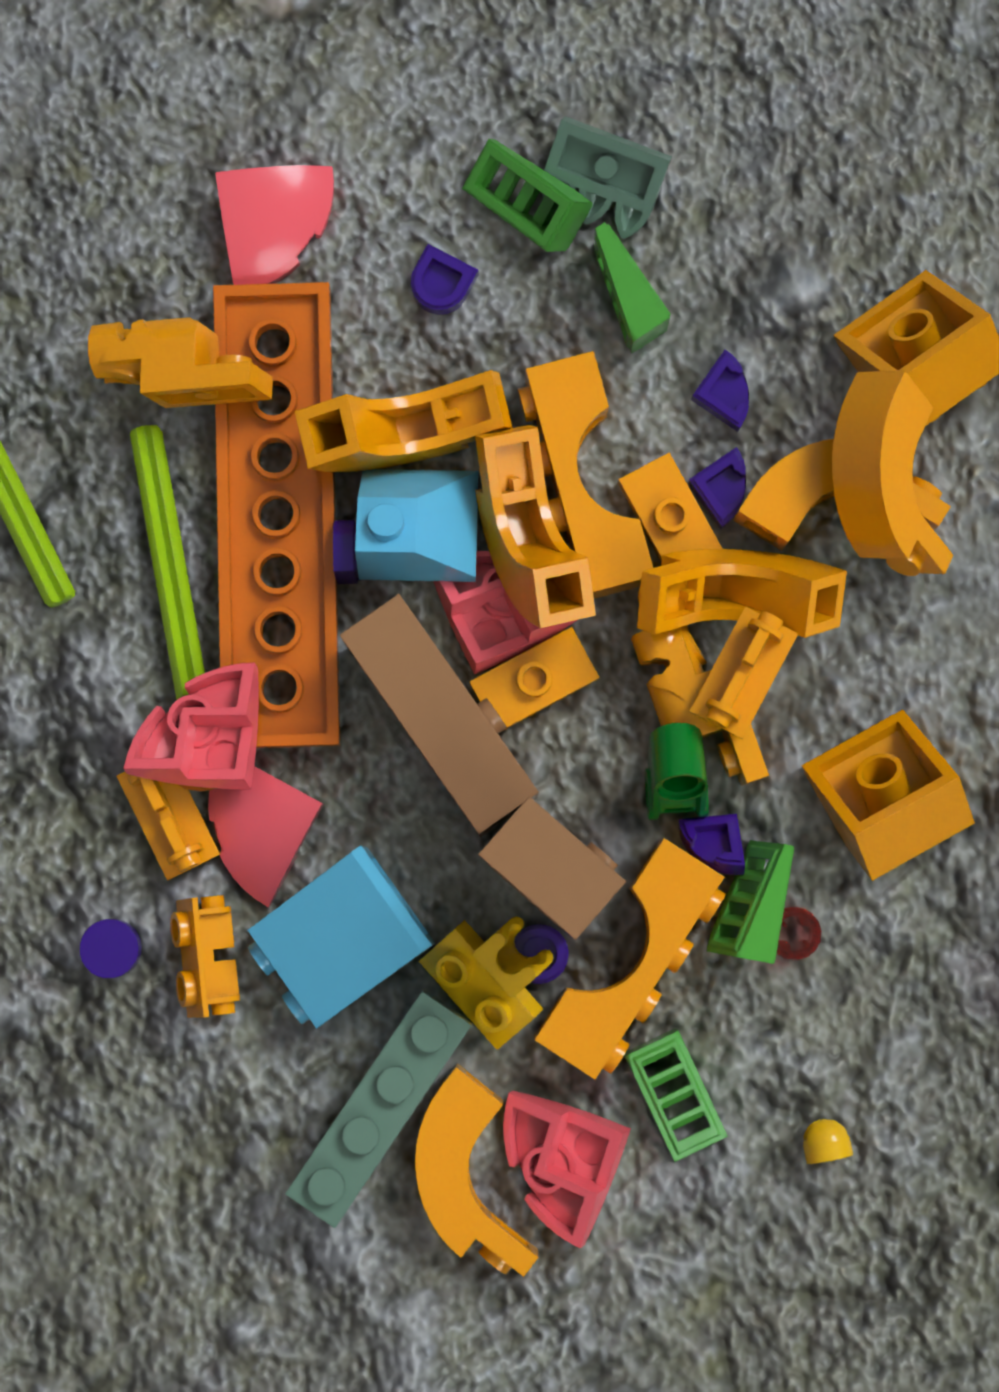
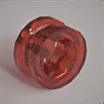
M786 907L784 908L781 927H787L784 919L796 916L799 926L808 927L809 937L807 941L800 939L799 942L803 947L794 951L790 950L788 941L779 940L777 955L792 960L807 958L816 951L821 942L822 931L819 921L811 912L804 908Z

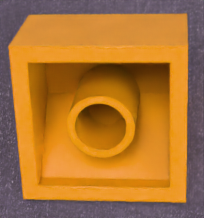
M927 270L917 275L833 335L838 346L858 372L906 370L934 407L926 426L937 420L943 413L971 393L982 388L988 381L999 374V336L991 314Z
M903 709L801 765L845 846L872 881L975 824L960 777Z

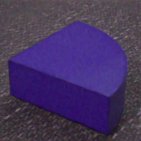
M725 349L694 392L691 400L738 432L748 413L749 389L740 363Z
M737 447L688 481L689 486L720 530L736 515L745 495L746 467Z
M737 814L679 819V835L690 855L716 872L729 875H744L745 861Z

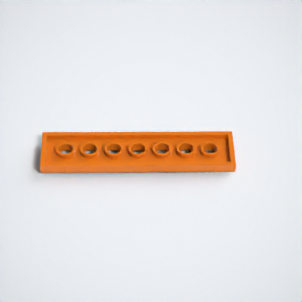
M329 282L213 285L214 333L218 336L219 356L242 355L251 358L252 363L273 377V386H281L287 389L291 395L288 408L278 415H269L261 411L258 401L215 404L220 668L239 663L253 662L258 667L259 709L256 748L341 746L337 580L333 572V523L336 520L335 472L308 469L294 412L333 399L331 287ZM271 329L285 332L290 339L286 352L275 358L265 357L257 349L260 336ZM283 443L291 449L292 459L286 469L273 473L264 470L260 466V454L267 445ZM272 500L286 501L293 508L291 522L281 530H270L261 523V511ZM274 557H284L290 560L294 566L292 580L282 588H271L264 584L262 580L263 566ZM282 614L289 616L295 623L293 639L284 646L268 644L263 637L265 622L274 615ZM278 672L292 675L297 686L293 699L283 705H275L268 702L264 695L266 680Z

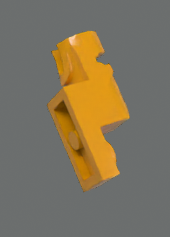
M190 317L150 321L139 319L131 324V329H124L121 322L91 326L88 335L89 363L95 378H104V384L124 383L140 385V394L164 408L272 400L273 377L252 363V359L247 356H219L217 334Z
M687 625L656 635L646 631L633 635L631 641L640 665L658 664L666 667L662 674L654 675L646 684L660 725L663 726L671 723L695 725L701 730L703 738L722 731L725 742L717 744V749L723 768L728 777L737 775L741 786L769 776L752 725L749 726L742 740L689 712L711 670L703 671L702 665L706 664L707 661L690 634Z

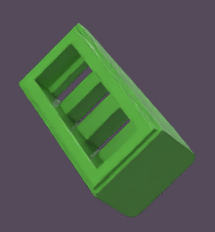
M488 139L462 187L464 191L546 252L566 251L593 205L590 200L495 139ZM503 164L508 169L494 192L489 189V186L499 167ZM520 178H522L526 182L515 202L511 203L508 200ZM542 192L545 196L534 216H532L528 212L538 194Z
M604 222L595 228L594 251L626 346L631 353H634L667 331L671 314L609 224L606 225Z
M754 840L749 841L744 853L745 873L744 875H735L712 929L706 952L774 964L794 846ZM767 859V860H769V861H768V863H767V865H766V868H765V870H764L765 860Z
M674 1028L626 1051L624 1057L674 1162L728 1137L678 1029ZM673 1052L675 1053L679 1061L678 1063L649 1077L647 1076L643 1068L644 1066ZM685 1074L689 1082L688 1084L657 1098L653 1088ZM695 1095L699 1105L667 1119L663 1109ZM705 1116L709 1124L708 1127L684 1139L677 1140L673 1130Z

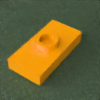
M670 452L618 479V485L637 519H640L642 528L661 562L663 554L697 549H723Z
M570 627L469 681L479 702L487 698L505 723L507 728L504 730L592 684L599 680L600 677L573 627Z

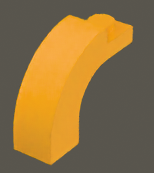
M493 370L416 394L385 399H365L345 394L294 411L308 469L324 472L364 471L427 460L469 448L468 443L476 441L475 435L513 428L500 374Z
M906 370L857 372L845 396L838 416L832 451L834 497L845 534L860 558L886 559L887 565L902 575L916 576L919 573L945 574L953 554L923 517L913 488L915 450L934 407Z
M525 425L475 435L482 489L475 490L480 520L494 567L515 608L527 621L539 628L596 616L589 558L568 547L561 537L552 516L545 485L538 427Z
M834 439L823 440L804 446L773 465L751 490L733 521L782 551L805 515L821 502L834 498L832 481ZM913 476V488L918 507L925 520L935 530L941 524L951 506L940 500L942 492L937 487L922 478Z
M697 549L663 554L661 566L642 571L641 585L638 591L637 628L656 635L701 621H738L746 606L760 614L762 611L769 612L783 620L782 625L797 632L798 636L803 638L840 627L847 571L805 558L754 550Z
M457 1063L433 1095L419 1129L415 1154V1170L419 1195L426 1214L438 1235L460 1258L477 1239L483 1244L479 1254L494 1268L505 1275L513 1268L524 1277L539 1258L538 1249L482 1203L473 1188L469 1172V1158L472 1148L482 1131L503 1106L504 1100Z

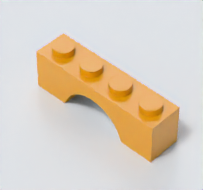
M594 351L526 368V387L517 389L525 422L536 420L542 441L540 442L544 477L551 476L557 496L548 501L559 533L566 531L570 548L589 558L594 599L640 587L642 571L653 568L640 519L619 516L598 505L585 490L577 468V455L583 441L596 426L607 419L609 409Z
M661 839L629 888L642 909L646 924L645 945L637 964L623 979L602 989L579 990L565 987L535 1034L534 1040L593 1079L597 1078L602 1069L612 1074L629 1048L630 1044L623 1040L622 1037L635 1018L643 1024L661 998L662 993L654 989L664 971L667 968L671 972L676 973L690 953L694 943L686 939L694 924L698 918L707 924L722 903L726 894L719 890L718 887L725 877L667 839Z

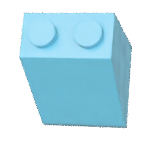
M362 845L247 930L255 941L248 946V950L267 976L276 970L289 989L282 995V998L292 1014L301 1024L310 1019L316 1029L435 944V941L369 848Z

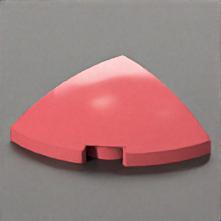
M295 165L215 172L233 285L275 284L300 266L298 255L305 249L314 234L316 238H321L331 214L334 199L333 167Z
M477 551L476 582L433 581L453 632L474 675L518 656L553 637L577 621L539 628L527 621L509 599L498 577L489 551Z
M255 662L224 666L201 674L185 683V689L189 695L176 700L167 713H165L161 706H156L142 723L132 740L123 768L129 775L166 783L204 788L251 790L257 746L259 709L258 667Z
M254 766L251 790H209V821L214 822L216 836L221 847L219 856L231 876L255 900L270 908L298 857L296 856L324 804Z
M511 1091L508 1093L504 1112V1145L509 1166L515 1167L520 1165L524 1179L532 1191L526 1195L524 1200L535 1215L550 1230L570 1244L582 1248L593 1229L606 1199L631 1128L566 1104L526 1093Z

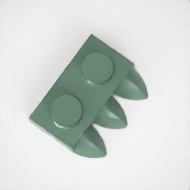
M564 116L561 119L544 171L574 190L576 187L579 188V193L593 203L591 210L584 220L586 225L601 218L610 208L612 202H616L615 223L620 237L625 239L636 233L646 223L652 213L672 156Z

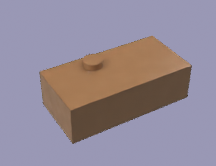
M397 594L340 634L348 650L480 838L511 817L529 796L533 800L538 798L539 791L498 735L507 727L487 698L478 704L475 702L400 594Z
M530 796L478 854L481 860L564 933L575 940L627 882L614 871L618 865L592 842L587 846L583 844Z

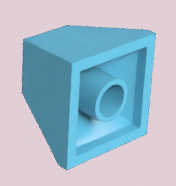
M402 469L362 471L357 497L355 541L359 580L476 582L478 504L475 490L478 489L479 472Z

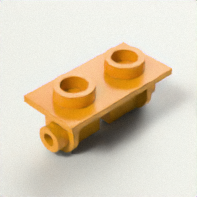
M745 606L689 712L743 740L798 633L783 626V620L766 611H762L760 614Z
M126 772L116 776L167 881L220 855L188 789H184L178 784L129 775Z
M224 895L200 897L201 909L198 907V897L176 900L177 912L171 914V938L174 946L181 948L183 969L176 976V992L181 1007H186L187 1018L209 1017V1004H211L212 1016L236 1013L235 1001H240L236 959L214 961L213 950L235 947L231 906L225 907Z

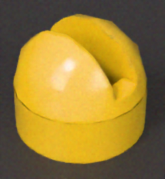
M819 1119L811 1123L803 1135V1150L806 1164L828 1162L853 1156L850 1137L845 1127L835 1120Z

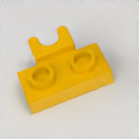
M518 916L512 917L485 942L464 920L418 961L496 1050L522 1030L543 1010V1007L525 987L539 976L553 962L554 958L553 953L547 949L540 951L533 957H527L518 952L514 942L515 936L524 927L523 919Z

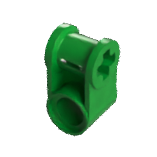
M688 723L666 724L656 728L649 736L648 768H645L648 820H658L660 814L696 812L698 817H708V780L701 730L695 725Z

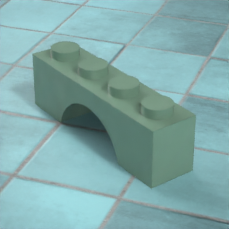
M424 989L285 1194L327 1224L336 1228L472 1026L471 1020Z

